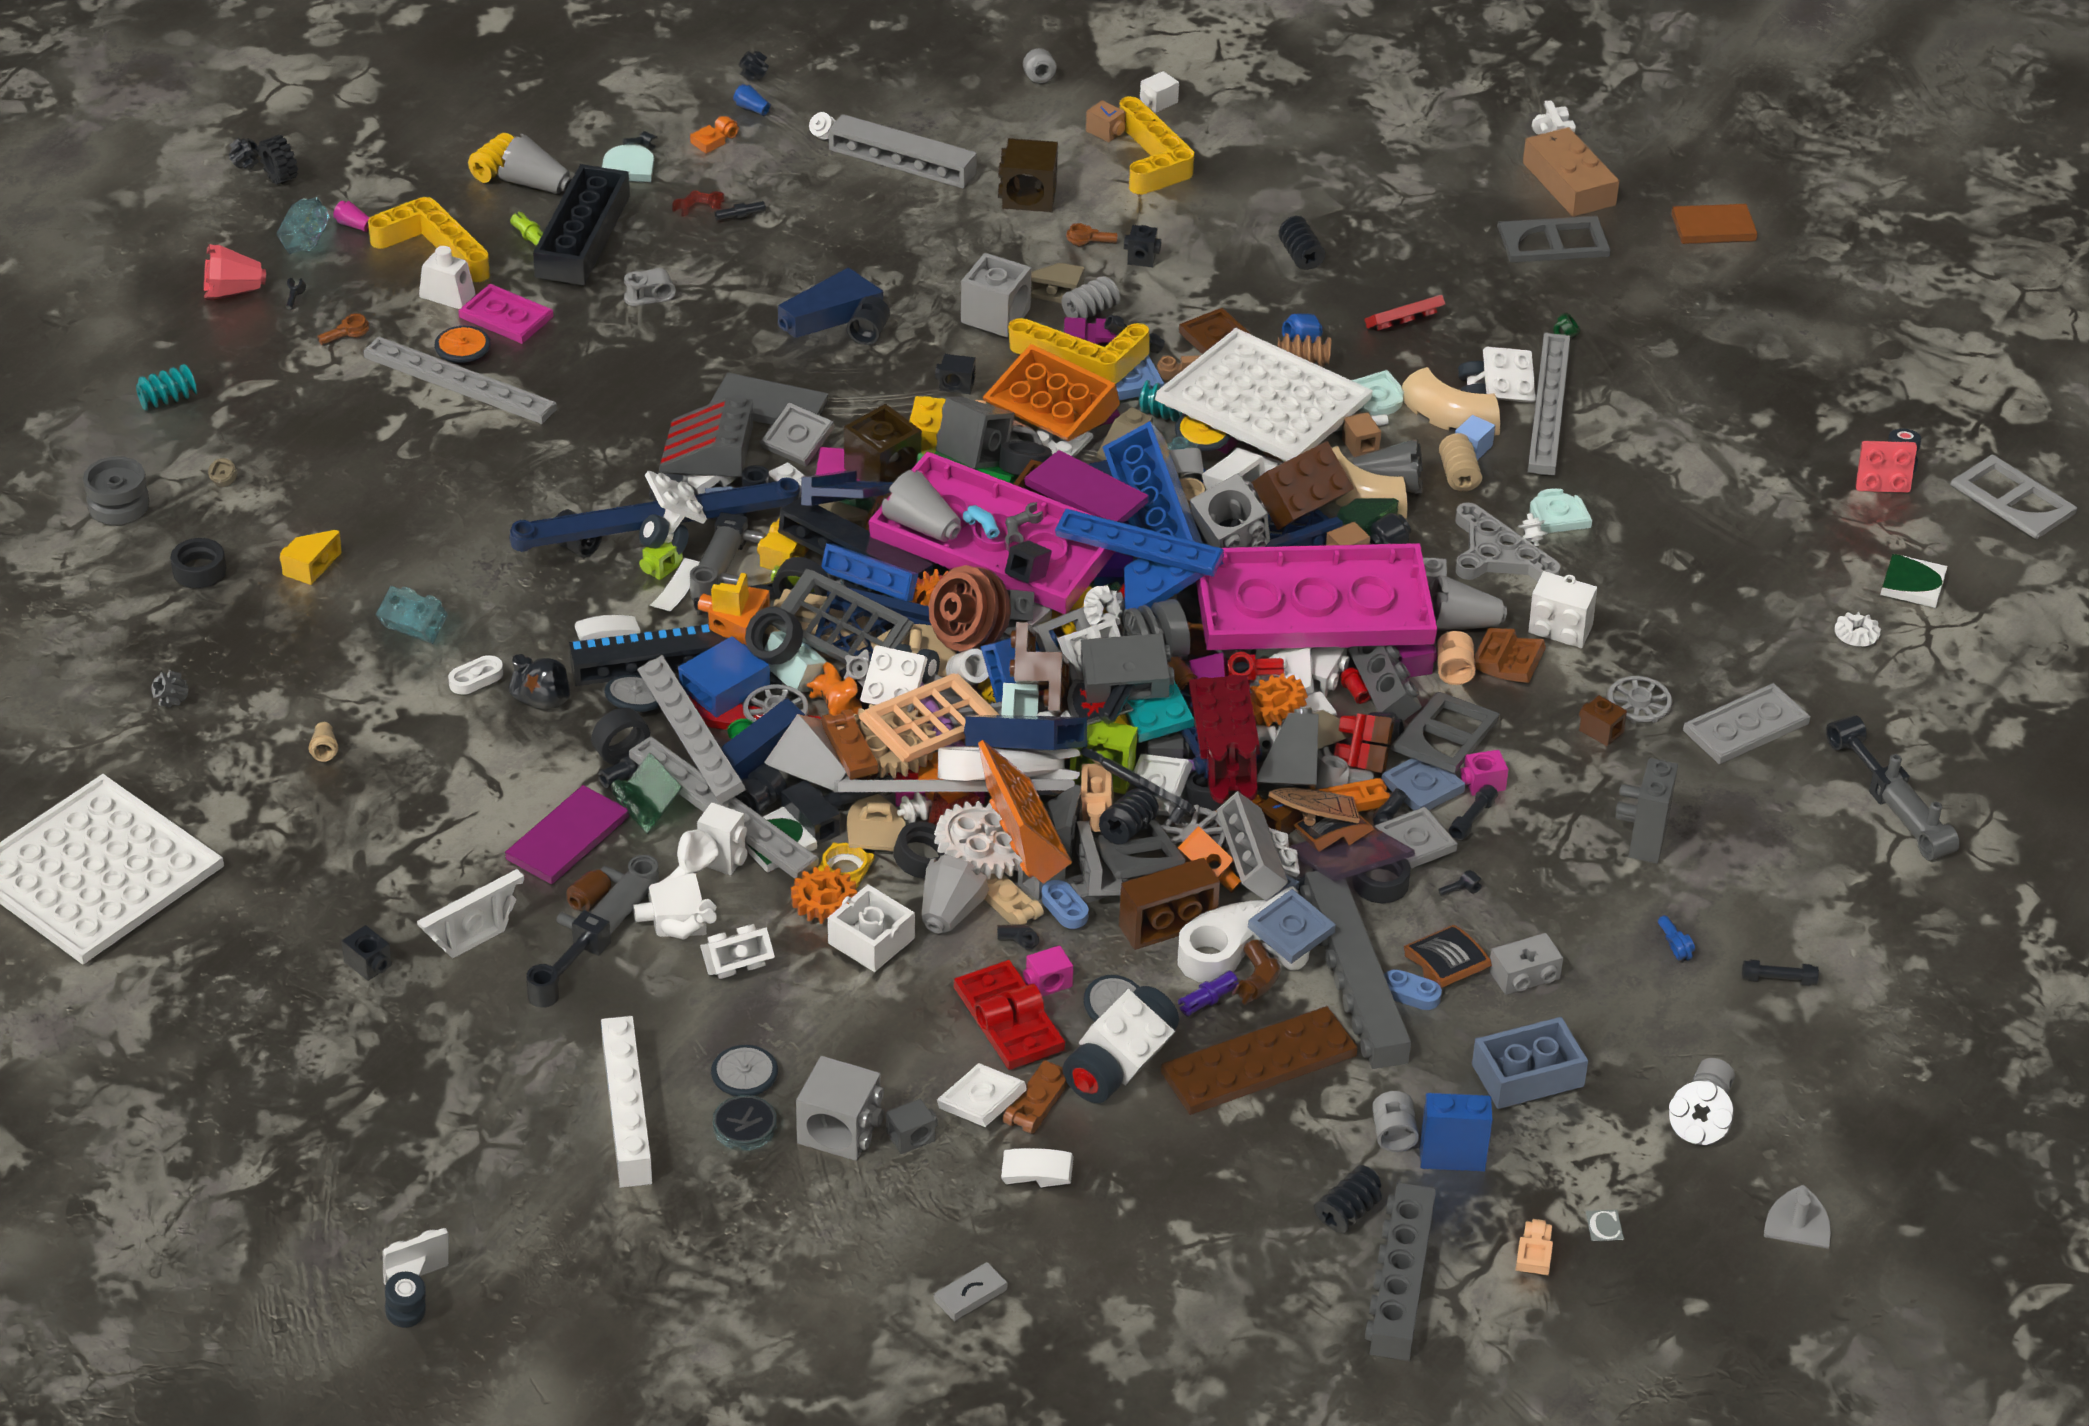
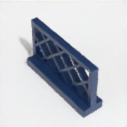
M840 471L801 477V505L813 506L892 494L889 488L894 482L857 481V471Z
M1318 509L1311 513L1310 516H1305L1277 530L1270 515H1268L1269 531L1282 532V534L1269 533L1270 542L1265 547L1326 546L1327 532L1342 527L1343 521L1338 517L1329 519ZM1293 523H1300V524H1306V525H1305V526H1300V525H1292V524H1293Z
M849 588L907 617L914 624L931 625L929 606ZM836 595L825 612L829 614L831 609L843 611L845 614L852 603ZM857 606L846 623H851L852 626L863 630L856 622V619L862 616L871 618L873 613ZM821 617L815 636L821 638L823 635L833 631L837 624ZM878 617L868 633L878 629L883 634L886 632L883 626L891 622ZM839 633L837 636L838 641L832 644L848 652L850 649L848 643L856 640L859 635L852 633L843 637ZM864 638L863 642L866 647L856 650L853 655L858 656L863 650L867 649L871 661L874 649L870 646V641Z

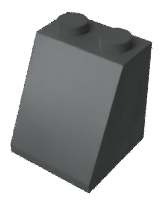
M962 396L946 397L942 407L941 426L937 433L936 451L974 469L998 467L1001 445L1010 440L1015 413Z
M1304 708L1294 709V713H1288L1257 775V791L1270 792L1281 788L1315 789L1317 783L1319 714H1312L1311 709Z

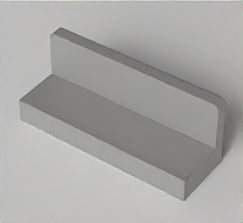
M1077 821L1075 850L1088 896L1121 895L1122 879H1117L1098 853L1089 821Z

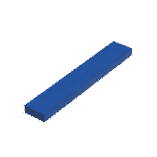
M1065 509L1055 529L1056 536L1213 577L1224 557V549L1070 509Z

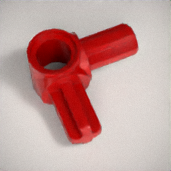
M1237 652L1228 660V676L1247 675L1249 689L1250 684L1255 682L1256 676H1274L1284 673V660L1282 658L1256 659V654L1249 655L1245 652ZM1238 662H1245L1249 665V669L1245 673H1237L1234 671V666Z

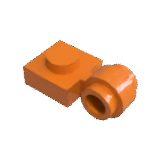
M721 116L716 120L715 128L708 125L690 134V143L707 154L724 145L725 138H734L738 134L739 127L737 122L730 117Z

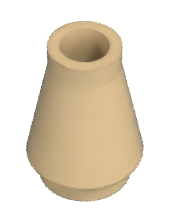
M320 722L315 726V732L309 743L310 754L321 762L331 760L338 752V744L333 734V728L327 722Z

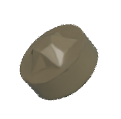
M226 458L215 460L208 469L210 479L219 487L231 485L236 480L238 474L233 462Z

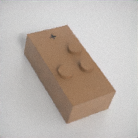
M1569 127L1526 138L1523 164L1572 217L1616 205L1619 180Z

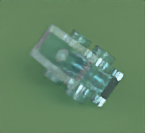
M318 197L308 200L301 199L291 205L276 234L289 254L303 250L310 251L317 246V242L330 218L326 207L322 205Z
M390 586L375 614L384 627L432 644L448 616L439 599L430 595L426 597L419 596L414 590L404 586L401 589Z

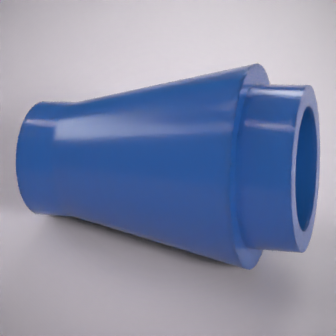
M742 84L734 93L733 100L738 107L759 113L762 116L766 115L770 110L771 104L751 85L746 86Z

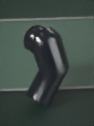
M1396 788L1387 801L1374 812L1373 824L1378 825L1391 820L1408 798L1407 794L1401 789Z
M1026 924L997 925L998 940H1014L1024 949H1033L1039 943L1037 933Z

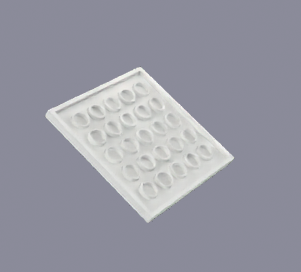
M1235 328L1157 390L1155 400L1165 404L1168 408L1176 409L1192 419L1206 423L1215 430L1223 431L1239 441L1253 445L1260 451L1268 452L1286 462L1319 445L1344 423L1346 417L1352 416L1371 400L1373 390Z
M102 774L0 842V904L81 964H85L224 867L223 857Z

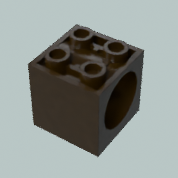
M1008 138L1007 148H1002L1001 162L999 163L998 178H1001L998 187V198L1002 199V209L1053 212L1057 186L1058 142Z
M887 404L844 426V469L847 471H857V479L860 481L895 482L899 476L908 470H912L916 465L918 453L922 450V430Z

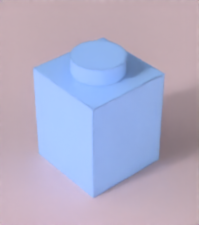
M1471 415L1455 430V434L1461 433L1468 437L1474 447L1478 460L1493 446L1495 425L1475 415Z

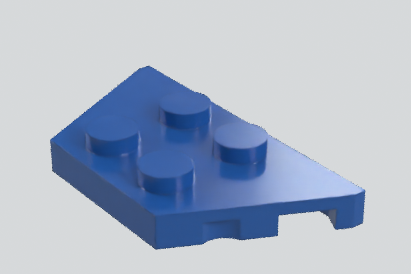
M1138 558L1124 567L1125 609L1134 607L1138 609L1142 605H1147L1151 609L1153 603L1169 599L1205 576V574Z

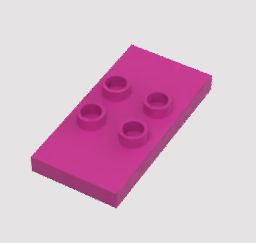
M928 451L914 466L912 471L915 473L916 470H919L923 473L960 518L961 530L957 537L943 542L885 517L882 512V506L869 520L870 537L940 564L949 570L964 565L991 570L1003 581L1007 590L1034 592L1035 603L1063 614L1069 612L1115 553L1112 550L1056 536L1055 529L1065 509L1085 514L1089 513ZM1036 502L1037 511L1032 514L1043 511V520L1036 524L1027 522L1018 526L1019 533L1023 535L1024 542L1029 540L1052 550L1046 577L1026 583L1004 573L1009 551L1005 547V537L1008 534L1005 521L1010 516L1024 512L1028 504ZM972 505H977L990 512L994 516L999 528V535L993 539L987 538L982 525L978 521L973 525H969V523L964 521L963 512L967 511V508ZM1012 542V543H1010L1009 545H1010V547H1011V546L1017 545V544H1019V543H1018V542Z
M1420 543L1222 548L1224 549V557L1222 559L1224 564L1218 567L1214 577L1205 575L1196 581L1207 650L1308 647L1349 648L1353 646L1434 644L1437 625Z

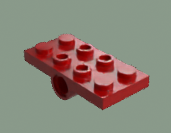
M1010 959L954 978V989L1008 1070L1065 1051V1041L1045 1013L1043 998L1038 987L1034 983L1026 985Z

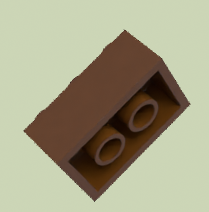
M1328 441L1266 471L1251 482L1277 530L1340 499L1354 489Z
M1200 858L1121 883L1119 927L1134 950L1178 937L1179 932L1187 923L1205 912L1218 908L1220 880L1205 858Z

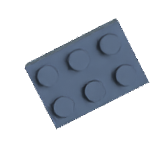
M1558 1017L1476 1038L1472 1066L1497 1109L1584 1087L1588 1060L1563 1018Z

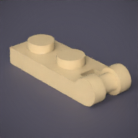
M991 874L990 880L987 879L989 891L984 900L1011 925L1027 924L1029 919L1036 920L1043 916L1044 911L1041 904L1037 900H1031L1006 875L1003 874L1002 879H999L995 874Z

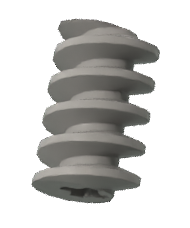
M1100 276L1096 280H1091L1087 284L1066 292L1062 296L1061 301L1067 317L1085 318L1086 320L1088 316L1093 317L1096 313L1103 312L1104 309H1110L1112 305H1118L1121 297L1115 283L1106 276Z

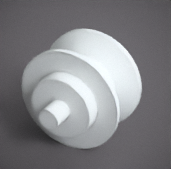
M817 113L810 121V131L819 139L827 140L829 139V128L836 120L827 113Z
M1529 513L1527 514L1528 519L1523 520V524L1518 527L1523 528L1525 531V535L1522 536L1523 538L1533 542V545L1539 546L1538 540L1543 539V535L1548 534V532L1541 531L1540 525L1545 520L1539 521V517L1533 518V514Z
M919 792L914 793V799L912 800L907 796H903L900 810H897L898 816L902 815L909 823L915 822V817L918 816L925 821L927 820V813H929V806H932L931 800L927 801Z

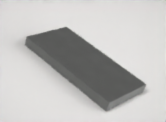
M727 372L710 404L733 396L753 399V421L773 425L788 403L821 415L828 402V393Z

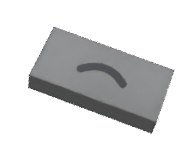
M986 1262L935 1292L934 1301L956 1321L1006 1291L1007 1282Z

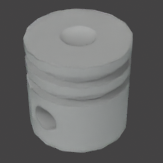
M1707 1058L1699 1064L1691 1083L1709 1081L1722 1088L1728 1094L1735 1080V1073L1732 1067L1725 1061L1717 1058ZM1701 1105L1697 1106L1699 1109L1710 1111L1709 1107L1703 1108Z

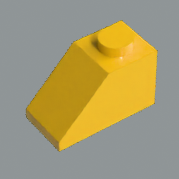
M331 530L296 537L280 553L282 574L312 585L342 553L340 532Z

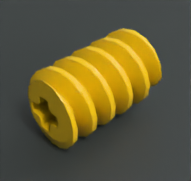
M508 133L498 134L489 143H486L470 155L468 165L475 179L479 182L487 183L491 178L496 177L499 166L504 168L506 160L502 159L514 136Z

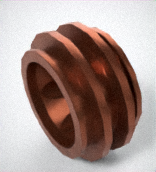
M970 565L955 567L945 574L936 584L929 602V620L937 638L947 648L959 652L969 649L981 650V646L997 642L1007 629L1011 615L1010 597L1003 581L991 570Z

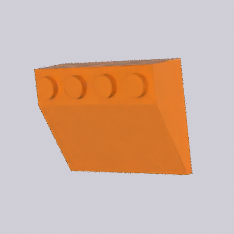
M1030 344L983 396V400L987 403L1014 412V416L1068 442L1104 423L1120 405L1116 383L1033 344Z
M982 740L978 743L986 787L992 797L989 802L1002 818L999 821L1001 827L1012 838L1010 846L1021 857L1022 862L1020 866L1029 878L1034 876L1044 884L1070 865L1072 861L1031 779Z

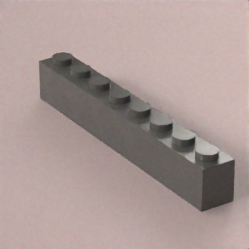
M1341 867L1306 872L1305 883L1300 887L1301 896L1336 924L1335 932L1319 943V945L1325 947L1327 966L1334 970L1335 986L1337 990H1341L1343 993V1006L1345 1011L1350 1012L1352 1016V1029L1354 1034H1359L1361 1039L1360 1047L1363 1057H1368L1372 1069L1408 1064L1411 1047L1410 1038Z

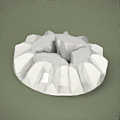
M1097 586L1088 591L1084 599V613L1091 626L1115 619L1117 625L1121 624L1119 617L1124 612L1120 610L1119 605L1122 601L1116 598L1117 591L1109 590L1108 586ZM1103 603H1107L1106 610L1108 613L1103 614Z
M1859 611L1856 615L1847 612L1845 616H1839L1835 624V633L1838 638L1853 646H1869L1874 644L1880 637L1881 628L1878 627V621L1871 620L1870 615H1860Z

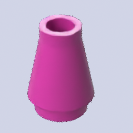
M342 200L337 204L333 212V218L337 220L338 224L360 229L364 232L369 230L368 219L370 217L351 201L346 202Z

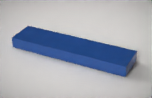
M826 543L821 565L826 573L904 601H913L918 573L835 544Z

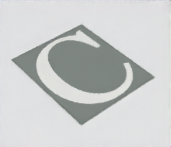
M1618 1210L1585 1211L1592 1241L1624 1240Z

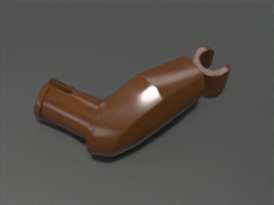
M1258 939L1248 942L1243 949L1255 967L1254 972L1247 979L1239 981L1232 992L1233 996L1238 994L1243 999L1242 1003L1244 1005L1266 994L1281 974L1279 960L1270 958L1262 942Z

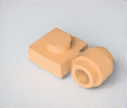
M1533 1219L1532 1222L1526 1221L1524 1237H1520L1516 1271L1549 1275L1553 1241H1550L1552 1225L1546 1224V1220Z

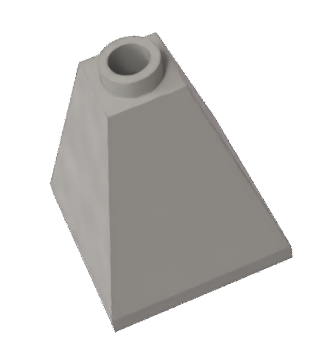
M800 714L796 715L764 762L770 767L834 790L835 780H850L823 729L821 719Z

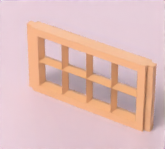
M953 673L865 709V712L860 713L859 718L902 762H910L936 751L940 747H945L965 738V718L957 711L958 709L969 706L977 715L1000 714L958 673ZM951 688L962 701L951 705L940 692ZM932 696L943 709L931 713L920 701ZM912 704L924 717L912 721L901 709ZM893 712L905 725L892 729L881 717ZM950 714L961 726L949 730L937 718ZM931 722L942 734L930 739L918 726ZM911 730L922 742L910 747L899 734Z

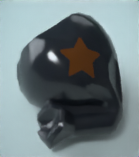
M523 654L513 656L514 672L508 687L512 697L526 705L544 710L558 708L569 699L570 686L566 668L562 663L550 658H539L533 662L531 658L525 657Z

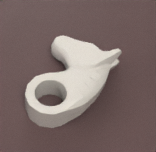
M979 747L938 748V778L963 781L985 780ZM994 748L1030 779H1077L1080 775V772L1064 769V758L1080 756V752L1076 748L1061 750L1006 748L1004 750Z
M1291 886L1268 901L1252 900L1234 903L1197 916L1179 932L1178 966L1185 976L1197 982H1211L1225 974L1228 970L1234 972L1245 956L1244 946L1255 939L1260 940L1265 950L1277 956L1288 970L1302 968L1309 960V951L1291 964L1248 928L1250 918L1289 890L1293 889L1297 893L1298 890ZM1200 947H1213L1220 950L1221 952L1215 954H1203L1195 949Z

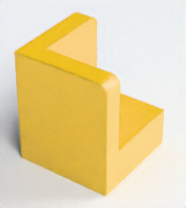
M746 573L740 574L736 585L720 583V585L713 584L711 588L713 611L741 616L749 596Z

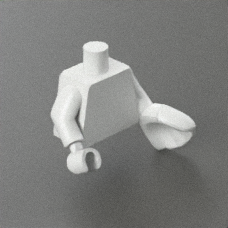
M701 830L686 831L681 836L677 851L679 866L662 881L650 885L649 902L633 905L636 923L653 920L656 935L660 937L671 936L686 939L689 936L707 935L706 922L711 924L716 921L717 914L714 911L717 907L710 899L702 900L696 873L707 867L719 855L717 844L708 833Z

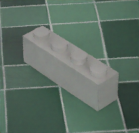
M1237 791L1216 811L1242 885L1265 901H1268L1274 894L1282 890L1288 883L1262 809Z

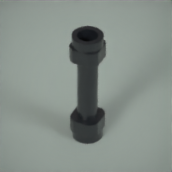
M1112 314L1107 317L1104 323V328L1114 335H1118L1129 326L1124 323L1123 318ZM1154 333L1149 335L1150 352L1159 353L1164 347V339Z
M890 774L885 775L883 778L878 777V780H894V778ZM833 791L829 792L830 794L824 795V797L840 811L844 809L843 805L880 793H883V796L891 795L892 792H844L839 794V792Z
M1486 784L1476 792L1475 802L1462 817L1458 816L1452 822L1449 833L1454 839L1463 840L1471 832L1472 823L1483 809L1490 808L1494 804L1495 799L1498 797V792L1493 786Z
M1750 959V961H1743L1742 979H1748V981L1758 982L1759 977L1800 980L1801 985L1811 986V984L1817 985L1819 968L1818 966H1812V964H1802L1801 968L1760 965V960Z

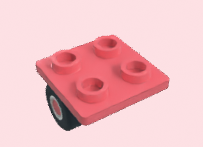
M1895 429L1889 433L1888 441H1863L1861 444L1856 490L1910 492L1913 473L1916 472L1918 466L1916 452L1921 446L1922 438L1920 434L1910 429Z

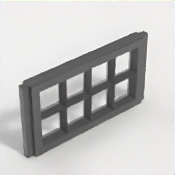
M807 568L780 607L792 615L796 614L800 606L816 613L806 630H803L802 642L847 664L845 656H854L853 654L864 638L882 647L894 649L897 645L902 644L914 626V622L910 621L907 617ZM815 584L831 592L820 609L804 601ZM836 595L852 603L841 620L825 612ZM857 606L873 613L863 630L846 623ZM821 617L837 624L827 641L811 634ZM878 617L895 624L884 641L868 634ZM777 620L771 623L776 629L786 633L787 627L784 621ZM843 627L859 635L848 652L832 644ZM861 665L858 667L859 671L863 669Z

